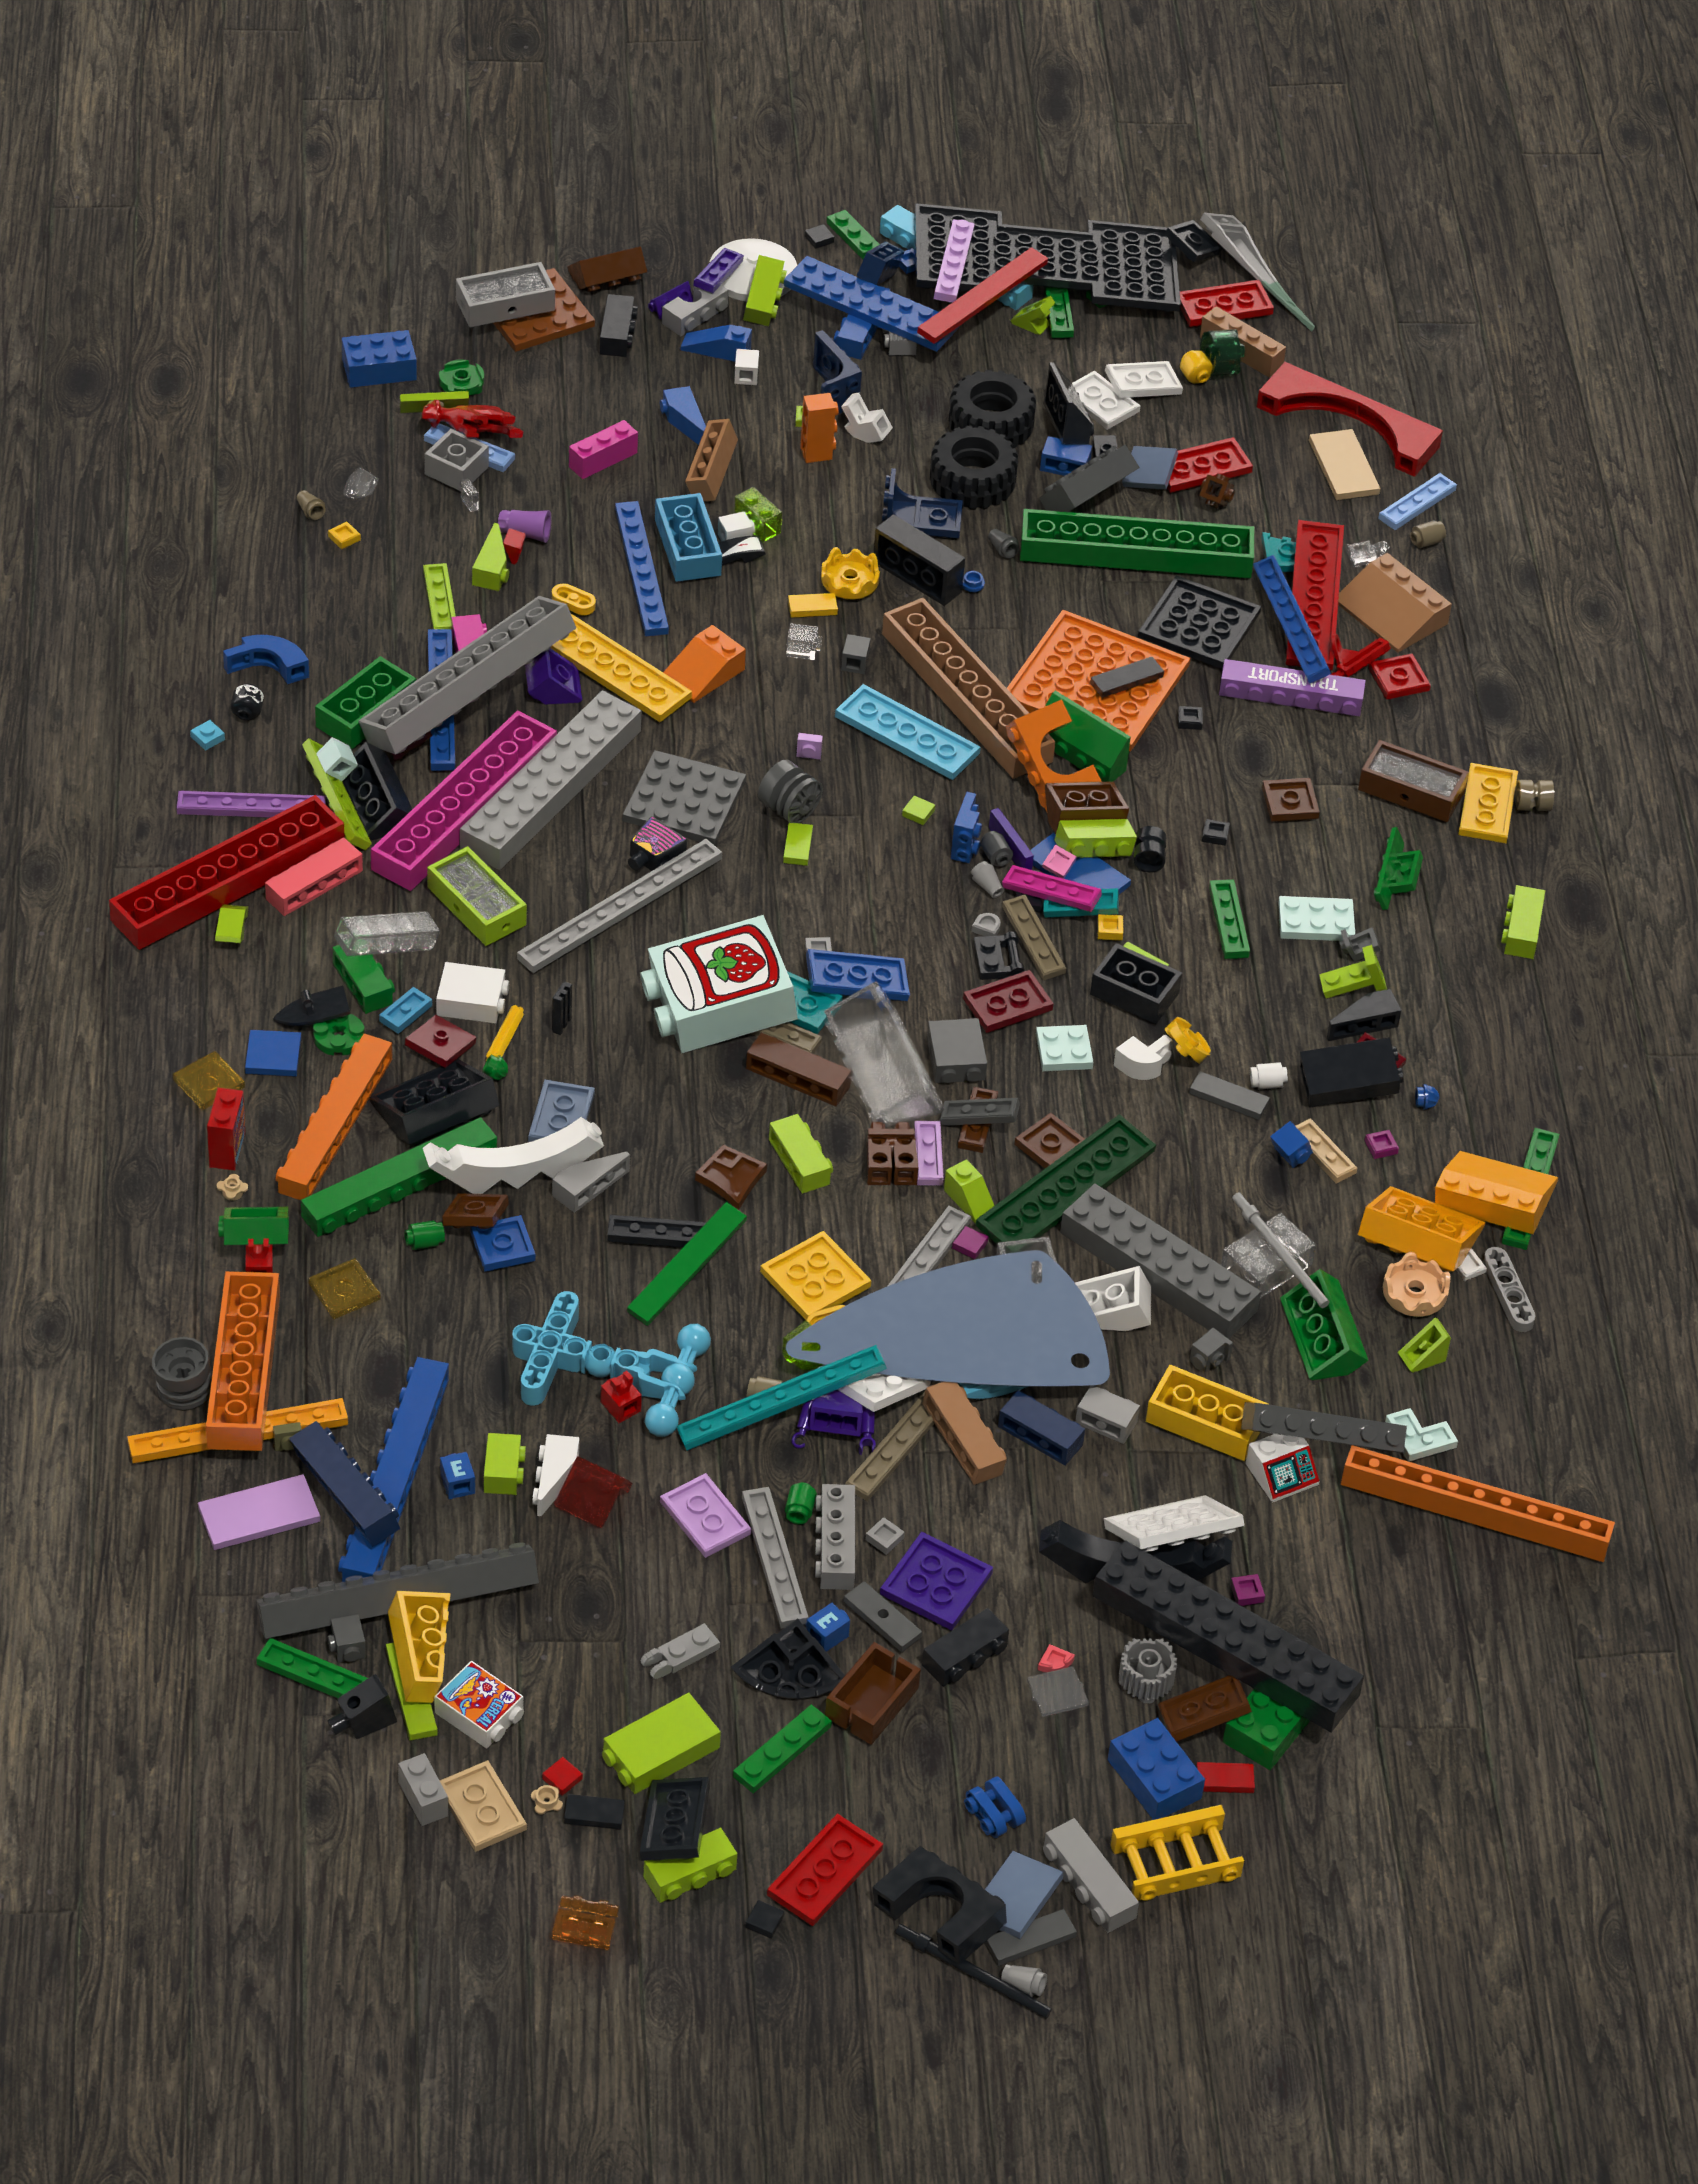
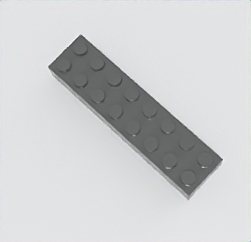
M1094 1183L1063 1212L1061 1234L1118 1271L1140 1266L1151 1285V1293L1208 1330L1215 1328L1229 1339L1258 1311L1260 1290Z

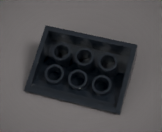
M459 1059L453 1061L446 1068L440 1066L369 1097L372 1105L398 1138L408 1144L421 1143L428 1136L442 1134L449 1127L465 1124L470 1118L477 1115H486L491 1112V1109L500 1106L493 1078Z

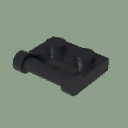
M1011 931L998 936L974 937L973 945L980 980L1004 979L1025 972L1024 965L1020 962L1017 947L1019 939L1016 932ZM1002 947H1008L1010 966H1004Z

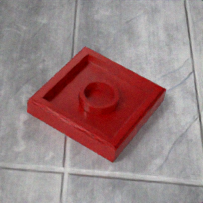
M1413 653L1377 660L1369 664L1368 668L1386 700L1430 691L1431 684Z

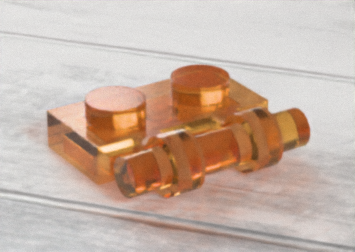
M562 1895L560 1907L569 1908L570 1911L558 1909L552 1931V1939L609 1950L615 1928V1919L608 1918L606 1915L618 1917L619 1906L609 1904L607 1900L600 1899L599 1902L585 1900L583 1896L574 1895L573 1897ZM580 1911L596 1913V1915L580 1913Z

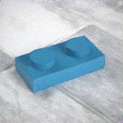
M412 987L379 1015V1022L399 1034L432 1007V999L415 987Z

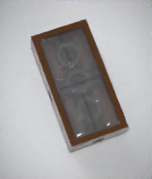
M1379 740L1361 770L1358 790L1448 822L1465 793L1469 772Z

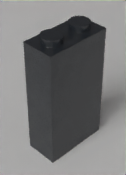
M1390 1037L1301 1051L1299 1066L1309 1108L1399 1093L1400 1083H1404L1402 1068H1397L1398 1051L1396 1046L1392 1047Z

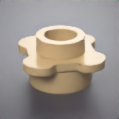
M231 1174L224 1181L217 1183V1189L222 1191L225 1199L234 1201L240 1199L243 1192L248 1190V1184L243 1183L237 1174Z
M544 1785L531 1793V1799L536 1804V1813L545 1814V1812L551 1810L559 1811L562 1809L563 1803L558 1798V1788Z

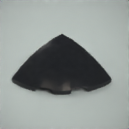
M798 1618L777 1635L776 1633L771 1635L731 1666V1669L753 1688L785 1699L818 1697L830 1693L845 1676Z

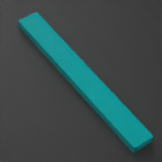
M874 1345L677 1426V1430L687 1451L886 1370L887 1367L877 1345Z

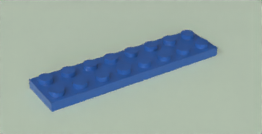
M806 256L784 279V286L936 352L959 328L957 327L933 344L918 334L917 330L918 326L933 317L938 311L809 256Z

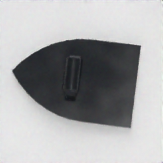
M344 986L313 994L309 990H303L301 998L279 1011L274 1016L273 1021L284 1025L301 1026L349 1015L350 1010Z

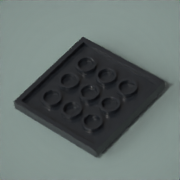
M1176 575L1139 629L1138 638L1223 669L1224 660L1231 659L1260 615L1261 606Z

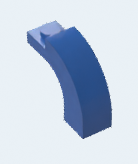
M272 635L242 637V645L223 650L224 669L227 674L252 666H268L277 670L287 684L309 678V660L304 652L294 643L281 637Z

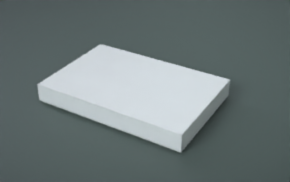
M1169 361L1108 364L1105 368V372L1119 398L1180 395L1183 391V387Z
M1096 371L1072 383L1076 392L1079 393L1081 402L1084 403L1086 412L1106 430L1140 412V405L1130 397L1119 398L1113 385Z

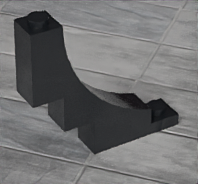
M1059 1520L1041 1530L1039 1553L1086 1584L1095 1579L1096 1575L1123 1543L1093 1536ZM1224 1536L1204 1546L1194 1539L1180 1545H1158V1549L1145 1552L1198 1581L1231 1564L1233 1541Z

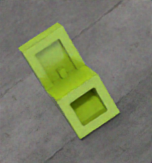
M223 905L220 908L215 941L241 943L243 941L244 923L248 917V906Z

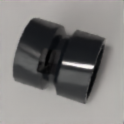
M1155 826L1140 828L1136 832L1134 864L1143 872L1159 871L1166 862V833Z

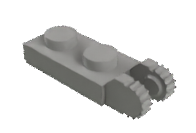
M704 1623L658 1647V1649L650 1650L643 1655L640 1661L643 1666L648 1667L663 1660L650 1670V1675L654 1679H658L671 1672L675 1673L719 1650L720 1642Z

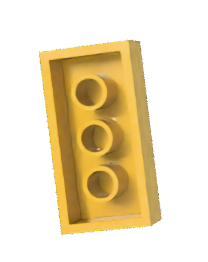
M1169 1365L1149 1400L1146 1422L1245 1461L1249 1444L1256 1441L1260 1432L1241 1429L1245 1402L1268 1403Z

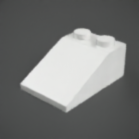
M1140 1266L1075 1282L1088 1301L1102 1330L1129 1331L1151 1325V1285Z

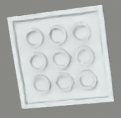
M1204 1495L1104 1518L1106 1530L1124 1539V1541L1126 1540L1144 1551H1153L1158 1549V1545L1166 1543L1171 1546L1184 1543V1539L1194 1537V1539L1200 1540L1209 1538L1210 1533L1214 1532L1221 1534L1235 1532L1236 1527L1244 1526V1519L1242 1514Z

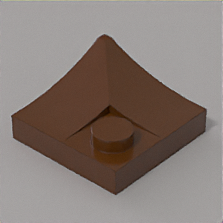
M723 1144L695 1173V1181L712 1189L739 1210L753 1187L767 1172V1164Z

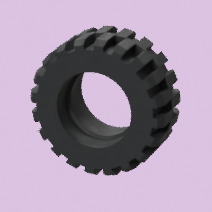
M986 370L985 372H974L971 376L968 374L958 381L951 391L948 419L951 431L959 427L964 429L965 426H972V428L981 426L986 430L993 429L997 431V434L1006 436L1008 441L1010 440L1016 448L1018 444L1024 443L1033 432L1036 411L1034 392L1029 385L1027 386L1024 380L1021 378L1017 379L1016 375L1011 373L1009 375L1005 374L1004 371L992 372V370ZM985 410H996L999 412H989Z
M965 426L964 429H960V427L955 428L951 433L948 431L942 435V438L940 437L932 448L930 464L931 485L941 498L963 500L962 508L965 506L970 507V509H976L977 507L986 509L990 505L996 506L1001 503V500H1006L1015 489L1018 453L1006 436L997 434V431L993 429L986 430L981 426H978V428H972V426ZM966 466H976L983 469H971Z

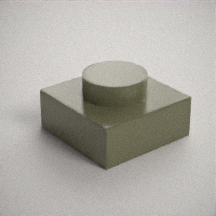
M300 1422L273 1426L275 1451L294 1449L289 1438L301 1431Z

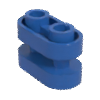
M998 1776L985 1782V1792L979 1786L966 1792V1799H964L966 1809L970 1814H975L986 1835L997 1838L1007 1832L1006 1823L1012 1828H1016L1026 1822V1815L1021 1804Z

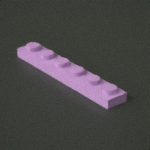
M953 219L934 299L952 303L957 299L975 223Z

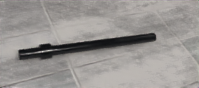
M900 1924L896 1929L895 1934L913 1943L914 1948L923 1953L929 1952L1046 2019L1049 2017L1052 2008L967 1960L959 1965L940 1952L938 1944L933 1942V1938L923 1932L919 1934L903 1924Z

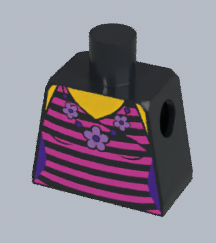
M651 816L630 841L631 857L628 859V864L635 871H638L643 866L653 871L686 851L687 838Z

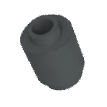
M990 831L982 837L981 847L990 863L995 867L1008 864L1012 859L1013 852L1003 835L997 831Z

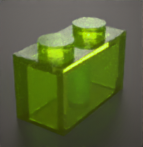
M752 487L735 496L734 514L745 511L749 520L754 522L755 533L753 534L760 536L762 542L781 533L782 511L758 490Z

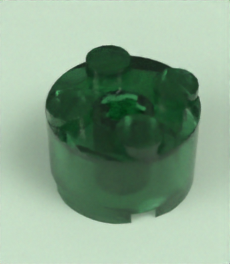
M1237 329L1204 332L1200 340V351H1204L1213 365L1211 375L1239 374L1241 357L1245 356L1244 344H1240Z

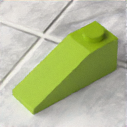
M494 523L472 567V585L499 591L502 584L508 581L509 569H506V555L498 523Z

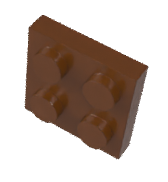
M1310 778L1263 781L1262 790L1271 822L1319 819L1320 811Z
M1050 1112L1015 1138L1014 1145L1042 1167L1047 1168L1084 1141L1085 1138Z
M458 1193L442 1215L443 1226H453L454 1228L478 1226L480 1229L494 1227L509 1205L508 1195Z

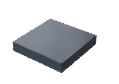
M1134 446L1131 454L1140 468L1123 478V486L1167 490L1178 456L1177 449Z

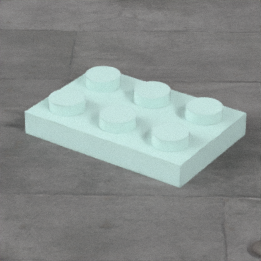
M1279 896L1278 909L1281 939L1343 940L1341 931L1346 929L1349 936L1355 935L1353 899Z

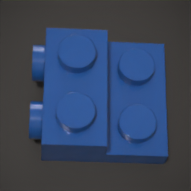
M966 792L954 824L951 859L970 864L973 854L977 855L979 851L980 841L977 838L980 836L982 823H978L979 805L975 804L976 794Z

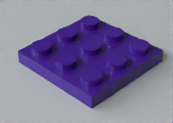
M921 1531L881 1586L880 1595L953 1630L993 1574V1567Z

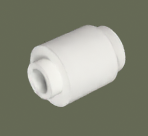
M1281 1062L1256 1064V1067H1250L1251 1087H1258V1090L1283 1088V1082L1288 1081L1287 1068L1282 1067Z

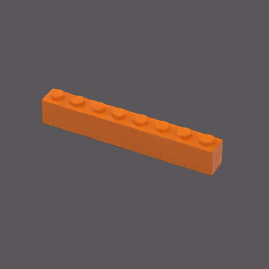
M363 1034L360 1041L354 1043L351 1056L348 1060L345 1059L343 1061L338 1077L333 1078L328 1094L322 1096L317 1112L311 1114L308 1127L305 1131L302 1130L300 1132L296 1147L290 1149L285 1165L279 1167L276 1173L278 1193L298 1200L312 1195L391 1063L392 1042Z

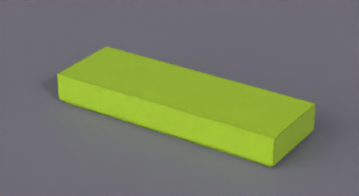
M469 392L401 394L400 413L423 412L424 406L434 399L443 402V408L469 405Z

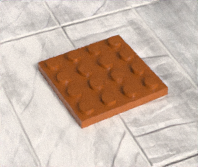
M555 268L546 270L555 288L554 311L493 323L515 352L595 327L593 316Z

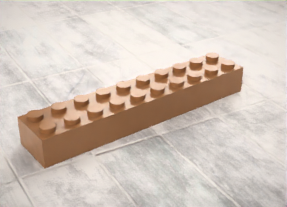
M924 598L884 613L883 636L1013 779L1026 774L1027 771L1024 765L1018 759L1017 750L1007 736L1005 726L1013 720L1029 714V712ZM1049 734L1045 735L1041 742V755L1046 765L1053 762L1055 741Z

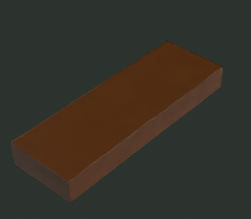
M973 1086L970 1100L997 1099L998 1091ZM991 1123L964 1124L958 1148L983 1153Z

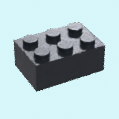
M1116 943L1094 971L1090 995L1157 1024L1180 992L1182 972Z

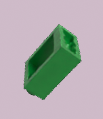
M225 1208L224 1216H219V1237H224V1245H248V1239H254V1244H263V1238H269V1244H288L289 1208Z

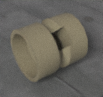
M1517 780L1515 790L1517 810L1531 811L1535 807L1537 811H1552L1554 804V784L1552 780H1538L1536 784L1532 780Z

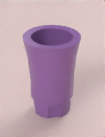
M502 510L500 512L498 524L501 533H507L508 529H514L525 533L526 538L545 543L549 539L552 521L550 510Z

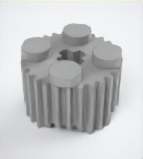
M1133 1638L1132 1642L1129 1641L1128 1645H1125L1124 1653H1122L1119 1684L1124 1690H1128V1694L1132 1693V1697L1138 1696V1699L1143 1703H1153L1159 1696L1164 1697V1694H1168V1691H1171L1174 1685L1177 1658H1175V1653H1172L1173 1646H1169L1168 1641L1163 1642V1638L1160 1640L1156 1639L1155 1641H1152L1151 1638L1148 1641L1145 1638L1143 1641Z

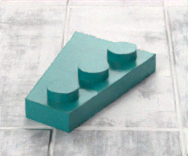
M1262 532L1261 539L1264 557L1267 558L1274 555L1282 572H1293L1296 542H1292L1291 538L1283 536L1282 539L1270 537V533Z

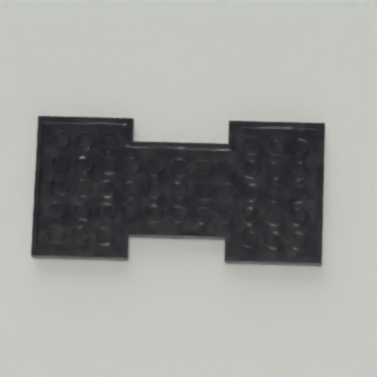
M915 203L916 287L936 289L952 222L955 219L975 223L959 291H970L1032 247L1046 256L1048 263L1020 284L1070 288L1080 291L1091 290L1092 303L1102 306L1114 305L1123 308L1135 307L1166 312H1179L1180 310L1176 246L1164 235L1168 227L1088 220L1087 232L1002 224V211Z

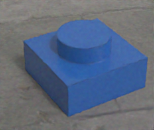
M914 248L904 252L899 267L906 274L916 270Z

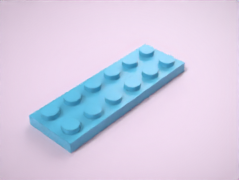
M864 684L835 710L836 718L951 780L980 754V746Z

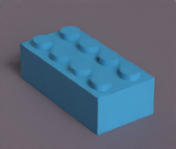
M701 493L655 499V522L675 581L721 576L722 553Z

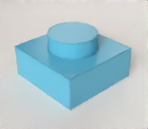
M211 720L190 730L191 738L205 751L225 740V733Z

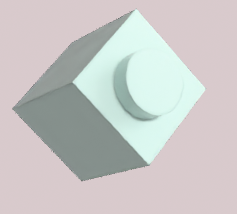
M333 737L316 753L325 773L341 781L358 766L349 745Z

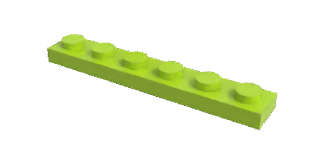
M308 738L302 744L306 752V758L314 769V775L321 783L322 792L330 802L329 807L344 822L345 839L354 847L357 846L367 850L372 843L343 782L325 773L316 754L323 745Z

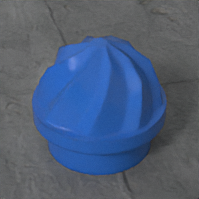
M1423 1084L1422 1087L1415 1088L1416 1107H1423V1110H1427L1437 1104L1439 1093L1434 1087Z

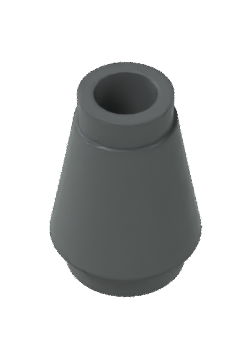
M998 529L990 531L988 539L1000 556L1012 558L1018 553L1019 544L1015 537Z

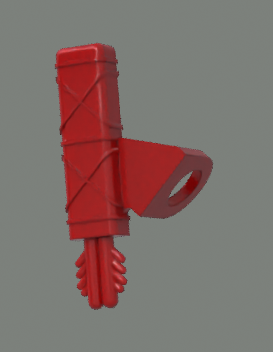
M1333 634L1332 649L1337 662V672L1330 675L1352 676L1391 649L1389 641L1378 638L1360 651L1343 649L1338 634Z

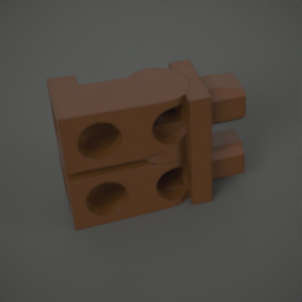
M882 1122L871 1123V1128H868L867 1185H891L892 1160L894 1185H917L919 1167L914 1138L915 1131L910 1129L908 1122H898L895 1124V1129H885V1124Z

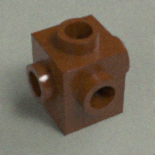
M1217 473L1216 477L1208 474L1201 484L1199 496L1207 499L1205 503L1218 508L1220 504L1226 507L1233 500L1235 485L1229 483L1230 478ZM1221 488L1219 495H1217V490Z

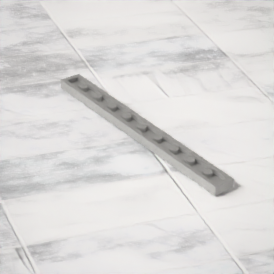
M704 839L518 951L517 959L532 973H535L722 859V851L710 841Z

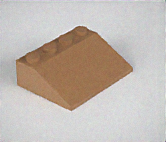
M1388 553L1371 561L1339 593L1338 605L1378 638L1389 641L1390 647L1397 653L1447 625L1452 603Z

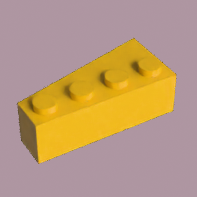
M397 1591L388 1610L406 1702L433 1703L434 1696L438 1693L442 1684L450 1593Z

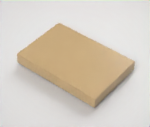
M488 1760L440 1780L448 1796V1807L475 1852L527 1830V1823Z

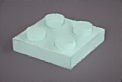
M1087 1025L1036 1028L1042 1071L1093 1069Z

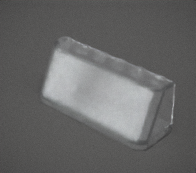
M877 981L824 1011L828 1018L825 1024L829 1032L837 1037L833 1041L839 1052H844L845 1054L842 1060L846 1067L854 1072V1075L851 1076L852 1081L857 1089H862L863 1093L860 1094V1097L867 1108L870 1106L872 1110L868 1113L872 1122H882L886 1128L894 1126L898 1122H911L936 1116L945 1110L895 1006Z

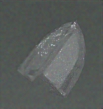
M359 467L348 477L343 495L349 499H363L373 493L379 478Z

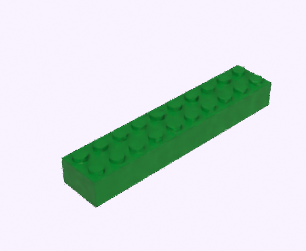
M1024 509L1020 561L1251 578L1254 562V526Z

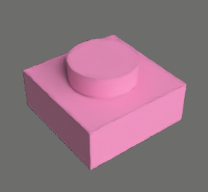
M1055 845L1044 861L1042 868L1064 879L1075 863L1076 856Z

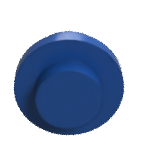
M969 571L964 575L963 588L965 590L978 592L984 588L985 581L981 573Z

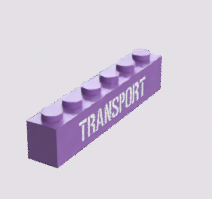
M1225 659L1219 695L1360 716L1365 680L1328 675L1309 684L1302 670Z

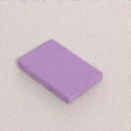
M706 1473L660 1496V1503L705 1558L751 1535L750 1526Z

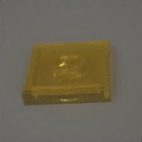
M216 1051L173 1073V1080L202 1110L213 1105L218 1087L234 1090L245 1088V1081Z
M356 1258L308 1278L310 1287L333 1320L381 1300L380 1292Z

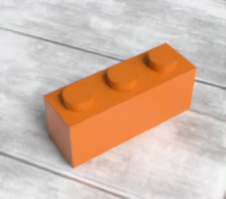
M831 393L803 396L800 449L806 463L832 460L833 450H836L834 433H837V422L835 416L838 415L839 410L837 402H833Z

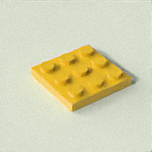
M824 1231L760 1266L762 1275L805 1320H807L811 1313L838 1306L871 1287V1279Z

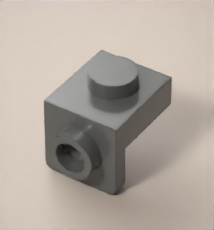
M1373 927L1352 936L1348 935L1346 929L1341 931L1343 940L1340 941L1342 950L1345 955L1350 954L1354 962L1364 958L1362 947L1372 945L1375 953L1382 951Z

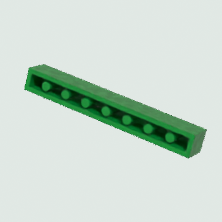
M480 1117L302 1199L301 1217L317 1237L331 1233L347 1223L354 1222L358 1218L371 1212H376L388 1204L400 1201L416 1191H421L429 1185L445 1180L446 1177L429 1168L423 1147L430 1142L439 1148H445L447 1151L457 1144L476 1148H497V1136Z

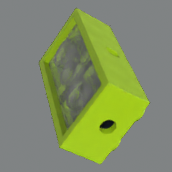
M468 846L427 867L428 888L485 946L526 926L527 904Z

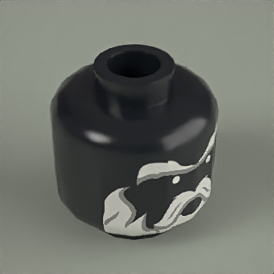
M248 683L238 686L233 692L230 709L241 720L257 718L262 710L264 695L253 684Z

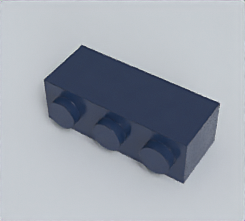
M885 241L866 252L857 276L875 285L882 283L895 275L905 251Z
M1019 1390L1000 1410L999 1428L1065 1466L1083 1446L1085 1428Z

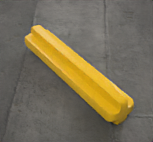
M513 1005L510 1008L486 1054L487 1059L491 1054L496 1057L498 1055L503 1056L524 1015L522 1007Z

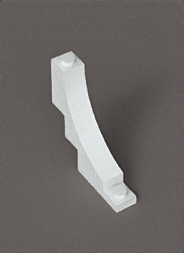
M580 1117L558 1132L521 1145L501 1148H476L457 1144L447 1151L445 1148H439L430 1142L423 1147V1151L429 1168L472 1194H483L501 1179L517 1189L540 1172L553 1179L558 1172L564 1171L570 1165L582 1163L604 1145L600 1137L602 1134L600 1128L594 1122L590 1123Z

